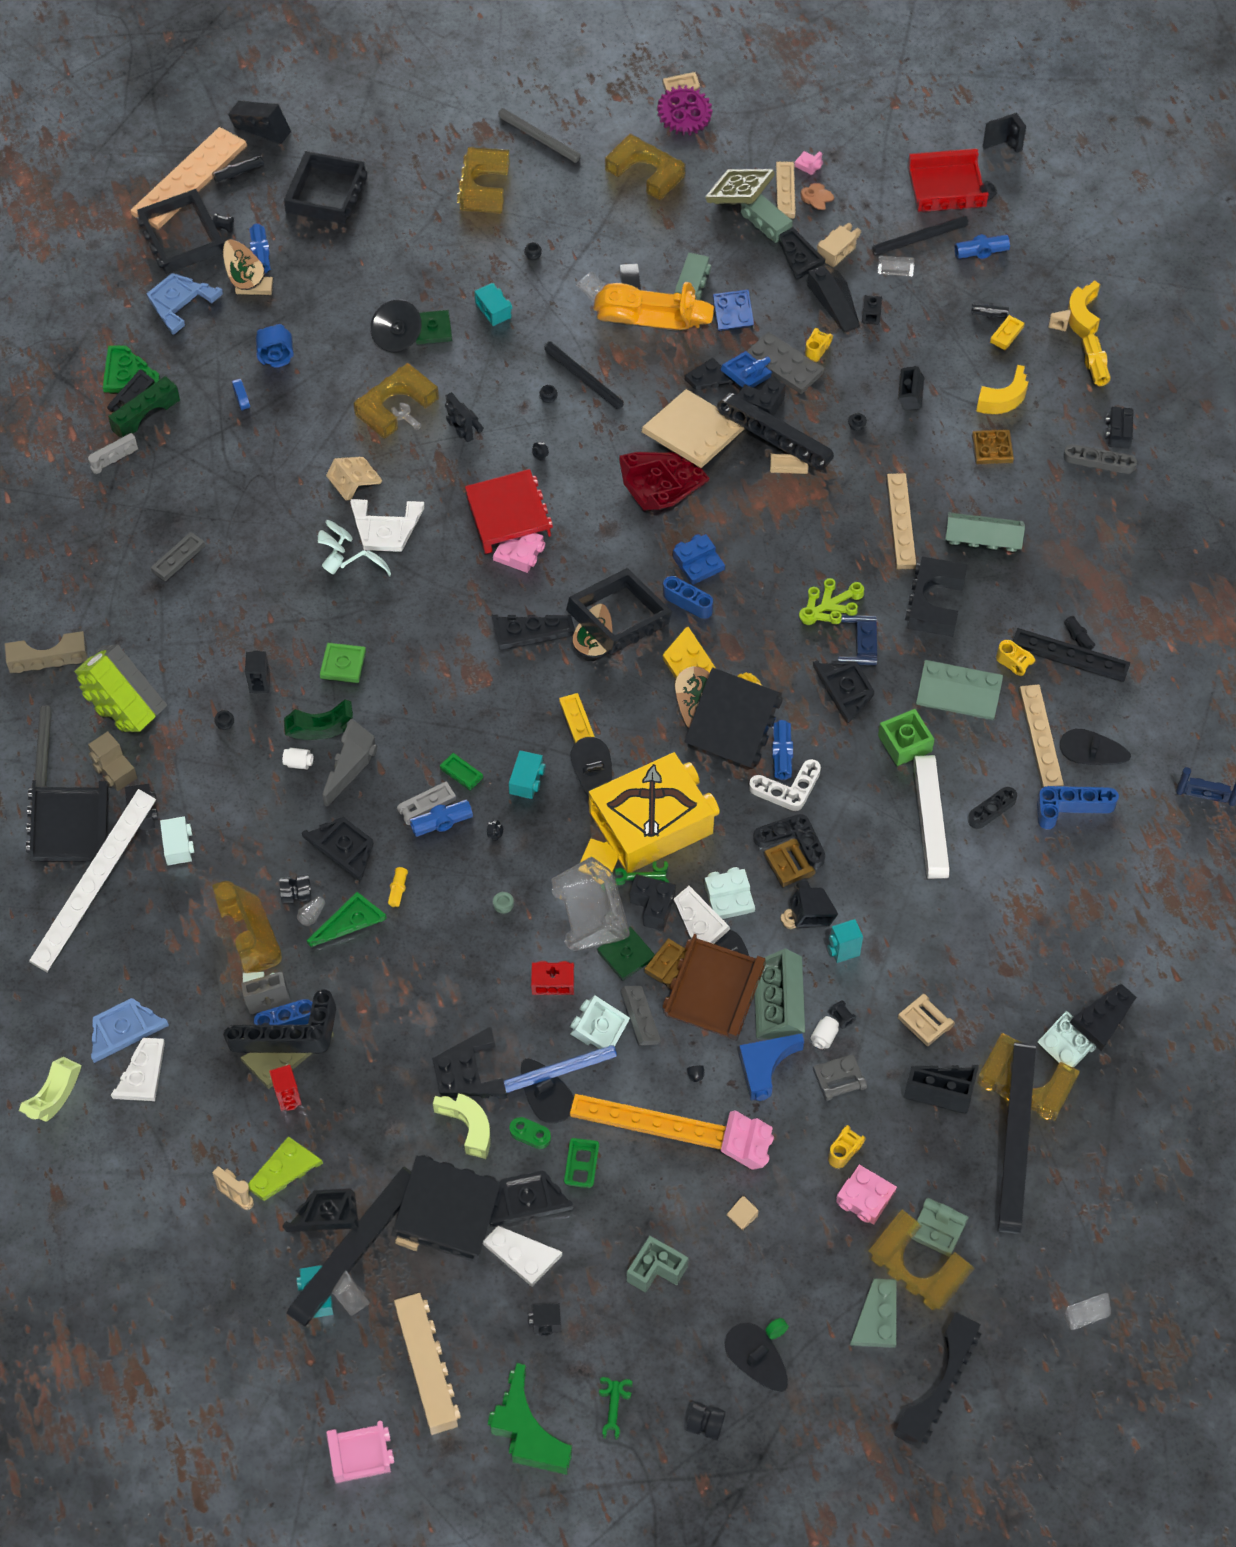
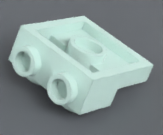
M738 867L729 869L727 873L719 874V872H712L705 877L704 886L710 906L722 919L755 912L745 869L739 870Z
M594 995L590 1000L586 999L581 1005V1016H576L570 1025L573 1029L571 1035L586 1045L591 1043L599 1049L610 1045L615 1047L630 1018Z

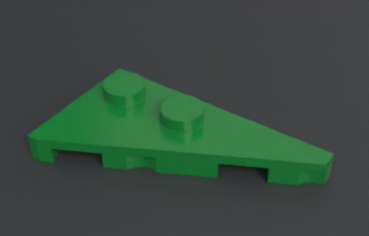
M356 892L307 940V944L313 947L385 921L387 919L386 914Z

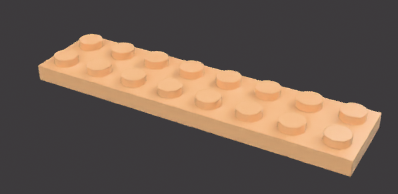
M219 127L131 209V215L138 217L137 209L196 189L199 192L213 179V172L222 170L247 146L246 141ZM181 208L148 219L152 227L159 230Z

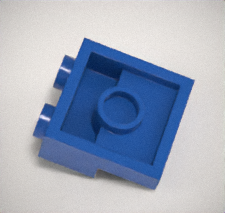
M697 534L692 537L690 542H680L673 549V559L692 585L725 570V564L716 553L715 545L706 534L702 536Z

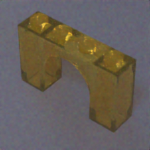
M629 134L605 157V170L617 177H620L630 166L636 163H650L657 167L658 170L647 180L646 193L660 201L685 177V163L632 134Z
M468 147L467 154H464L463 158L465 167H462L461 170L463 180L459 181L461 193L458 192L457 203H460V210L502 213L504 204L503 188L483 187L477 185L474 180L484 174L508 175L510 165L509 150Z
M407 363L403 367L398 368L391 376L386 377L376 387L371 388L365 395L359 397L353 403L355 415L385 439L398 430L397 417L382 405L387 398L398 394L407 395L426 409L439 399L438 387Z
M1001 1033L979 1074L977 1083L981 1084L983 1088L993 1090L1009 1100L1010 1066L1013 1059L1014 1042H1021ZM1060 1062L1049 1083L1043 1087L1033 1089L1031 1110L1039 1113L1045 1119L1056 1121L1077 1081L1080 1071Z
M902 1209L869 1250L873 1254L871 1259L880 1267L885 1264L891 1270L888 1273L898 1282L901 1278L907 1282L906 1288L915 1296L918 1293L924 1296L926 1299L923 1302L933 1311L936 1307L942 1311L975 1268L954 1252L937 1274L928 1278H919L911 1275L904 1264V1250L922 1225Z

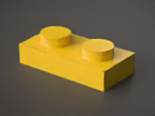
M1009 315L993 334L990 343L1006 350L1024 328L1025 323Z

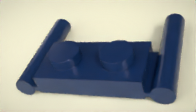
M842 615L840 623H857V657L838 656L837 661H856L858 665H877L876 616Z
M1189 767L1183 769L1176 789L1178 795L1185 793L1190 796L1223 803L1227 802L1230 806L1236 805V782L1233 790H1230L1231 786L1220 782L1214 783L1201 778H1191V769Z

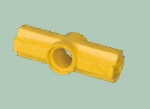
M1089 334L1082 339L1086 368L1090 369L1094 384L1105 386L1111 379L1107 368V355L1105 351H1102L1098 337L1094 334Z

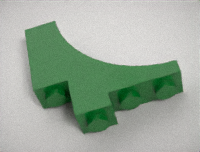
M517 1363L515 1370H511L508 1383L511 1384L510 1391L504 1394V1406L496 1405L495 1412H490L488 1425L491 1426V1433L516 1439L511 1441L509 1454H512L513 1463L567 1475L572 1456V1445L565 1444L552 1437L533 1417L524 1392L526 1365Z

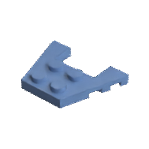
M171 273L147 293V298L174 335L185 326L184 320L175 315L178 310L197 295L213 303L223 292L219 287L211 288L206 283H195L190 278Z

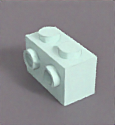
M185 816L160 820L167 865L191 862V853H195L193 841H189V836H192L191 824L186 823Z

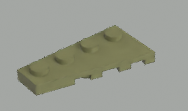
M248 1053L240 1058L251 1072L270 1089L273 1086L269 1073L270 1070L289 1064L293 1070L313 1053Z

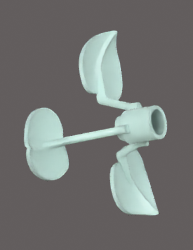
M326 520L328 527L340 535V540L337 542L325 531H319L318 543L334 548L333 552L322 564L324 569L331 574H335L339 567L344 568L358 557L365 555L383 567L389 577L391 576L386 562L369 550H363L343 562L344 557L338 551L345 552V549L341 546L344 538L350 542L353 538L344 528L330 520Z

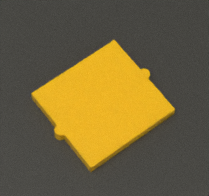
M590 839L578 869L592 873L593 876L598 875L610 879L618 857L608 842L604 843Z

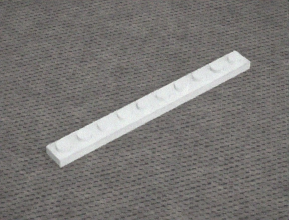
M139 789L137 790L29 960L31 964L48 973L154 805L155 798Z

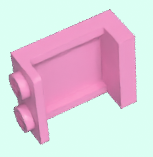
M378 1421L377 1426L338 1434L336 1429L327 1431L333 1475L336 1483L391 1472L390 1464L394 1463L392 1449L387 1450L386 1444L387 1441H390L388 1427H383L382 1421Z

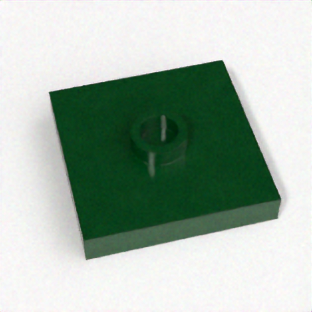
M449 310L419 312L422 325L416 345L452 341Z
M631 926L597 948L600 956L622 981L648 965L655 956Z

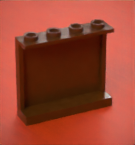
M694 934L692 940L688 939L685 951L687 953L685 958H681L677 968L679 974L671 982V995L664 1000L662 1008L665 1009V1016L737 1041L764 971L766 959L760 956L753 958L698 939L697 935Z

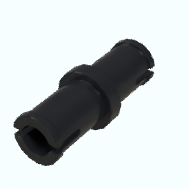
M989 303V305L972 304L971 314L987 315L989 318L992 316L1008 317L1009 306L993 305V303Z
M1075 616L1068 617L1064 624L1071 631L1073 639L1078 641L1083 648L1092 650L1095 643L1088 636L1086 628L1079 624Z

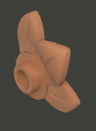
M820 183L811 184L801 191L802 201L812 204L813 207L820 210H825V203L831 202L835 198L830 191L824 190L825 186Z

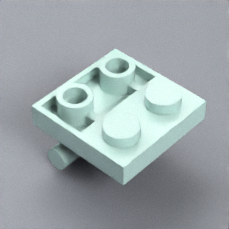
M1066 1011L1041 1037L1038 1043L1070 1072L1089 1051L1092 1053L1097 1047L1070 1024L1073 1016Z

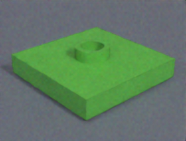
M327 643L320 671V679L359 683L366 647Z

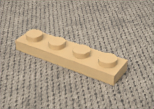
M776 162L777 208L787 217L795 218L794 162Z

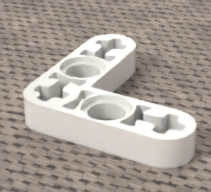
M813 759L805 761L791 787L764 776L755 775L750 779L749 790L758 797L789 810L798 811L804 806L820 775L821 766L818 761ZM811 767L815 768V770H812L810 777L807 776L808 769H811ZM806 782L809 786L803 789L798 786V783ZM758 783L762 784V786H759L758 788L755 787V785H758ZM777 789L782 792V795L776 797L771 792ZM795 798H797L798 801H796L795 803H793L792 800H794Z

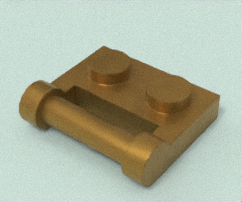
M797 839L789 840L764 851V856L782 887L804 878H810L816 873L801 852ZM787 851L793 852L802 868L801 870L797 869Z

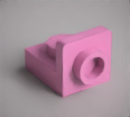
M804 151L795 161V167L811 175L816 170H819L823 164L821 152L813 156Z

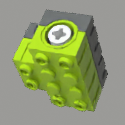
M118 644L101 646L74 671L78 676V681L82 684L79 688L83 691V697L93 703L95 711L100 716L112 717L115 720V726L120 731L140 732L167 706L165 701L149 684Z

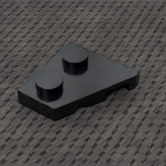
M714 358L709 359L684 376V380L696 391L705 388H716L719 384L723 383L735 384L734 380L721 371L722 366Z

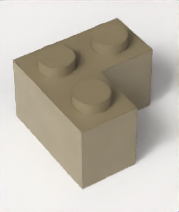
M108 731L88 744L90 750L89 757L94 762L92 766L98 774H103V778L107 781L109 787L113 786L119 791L137 779L135 768L123 756L120 744Z

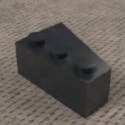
M237 101L228 113L234 128L278 144H282L291 132L279 104Z
M938 1065L911 1066L904 1098L967 1114L979 1065L959 1068V1065H952L951 1068H939Z

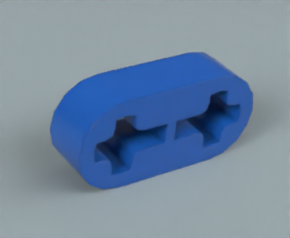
M241 378L233 380L232 386L240 409L250 408Z

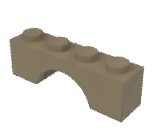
M83 631L63 634L61 641L55 647L48 650L33 649L24 640L5 643L6 663L10 673L41 670L67 664H80L88 659L87 642Z

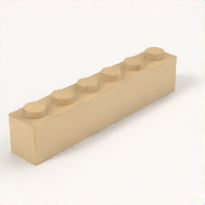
M421 1293L394 1300L431 1435L458 1427L457 1419L461 1417L457 1404L452 1405L451 1397H454L451 1383L446 1384L444 1377L448 1375L445 1362L440 1363L438 1355H441L442 1351L439 1341L434 1342L432 1334H435L436 1330L433 1320L428 1321L426 1313L430 1312L427 1299L422 1300Z

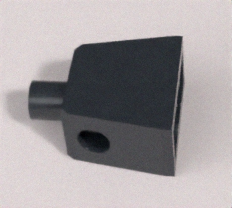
M807 880L798 882V889L790 899L795 926L829 927L838 916V912L823 888H811Z

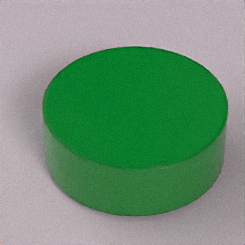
M783 1318L772 1321L766 1327L765 1332L770 1339H776L783 1335L789 1326Z

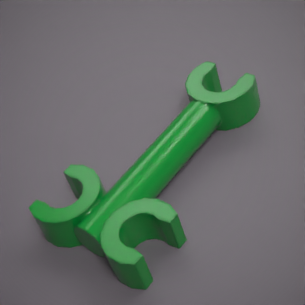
M654 861L653 872H626L623 868L615 869V875L623 877L616 878V885H624L626 881L634 880L636 874L669 883L666 878L668 863L664 861V867L658 868L656 861Z
M607 1377L600 1378V1384H607L608 1389H599V1395L602 1397L610 1395L608 1423L603 1427L602 1435L603 1438H606L607 1432L613 1430L615 1431V1439L618 1440L620 1436V1430L617 1426L619 1396L624 1399L631 1398V1392H625L623 1388L626 1386L632 1387V1381L629 1379H625L622 1382L611 1381Z

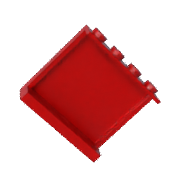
M978 149L909 154L908 170L918 212L987 207L989 194L988 192L982 193L980 189L983 182L978 165Z
M530 469L465 486L469 506L485 554L493 552L491 545L544 530L547 531L548 537L551 536L550 528H553L551 518L546 516L548 514L546 503L542 504L541 502L543 495L541 489L537 490L539 486L536 475L532 476Z

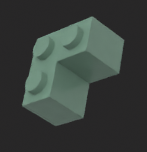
M649 1236L627 1271V1282L645 1293L657 1275L677 1286L688 1268V1257Z

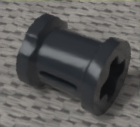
M217 213L214 214L212 221L217 229H225L227 232L233 230L234 217H223Z
M843 1000L834 1004L829 1010V1013L834 1015L839 1021L841 1029L847 1028L856 1020L855 1014L850 1013Z

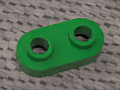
M523 1117L515 1118L510 1123V1134L515 1140L536 1149H544L549 1146L551 1133L545 1126ZM518 1125H523L524 1128H523V1129H517V1126H518ZM539 1133L544 1135L542 1138L536 1137Z

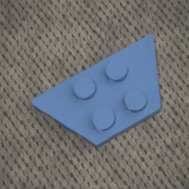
M131 998L93 1017V1050L91 1058L95 1063L142 1040V1038H146L168 1027V1022Z

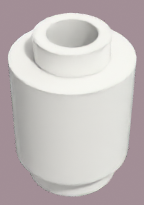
M285 749L283 765H287L288 768L307 770L309 766H312L314 757L308 749Z
M828 1016L821 1019L811 1035L813 1045L819 1049L829 1048L839 1031V1023Z

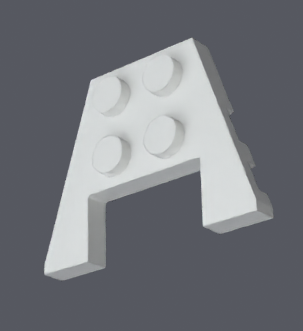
M351 499L350 501L364 550L402 552L424 510V502L407 501L405 517L367 516L368 500Z

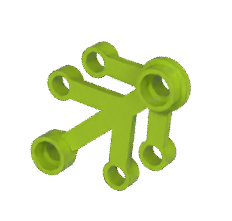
M826 579L824 581L825 591L822 603L816 607L815 603L816 599L820 596V590L817 587L809 588L807 607L800 610V620L806 625H812L816 620L839 624L842 621L841 613H847L850 616L856 615L858 612L856 603L851 602L846 606L838 604L849 598L854 600L863 598L864 586L859 582H854L850 585L849 590L831 599L836 582L834 579ZM824 611H832L831 614L822 613Z

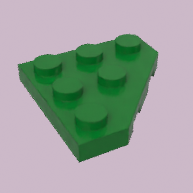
M108 346L103 381L104 393H119L140 369L150 376L155 383L160 380V375L157 371L148 367V364L143 359L134 355L127 346Z

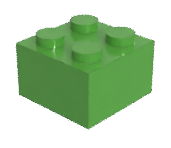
M916 709L880 723L878 737L896 766L914 760V756H923L932 752L934 738Z

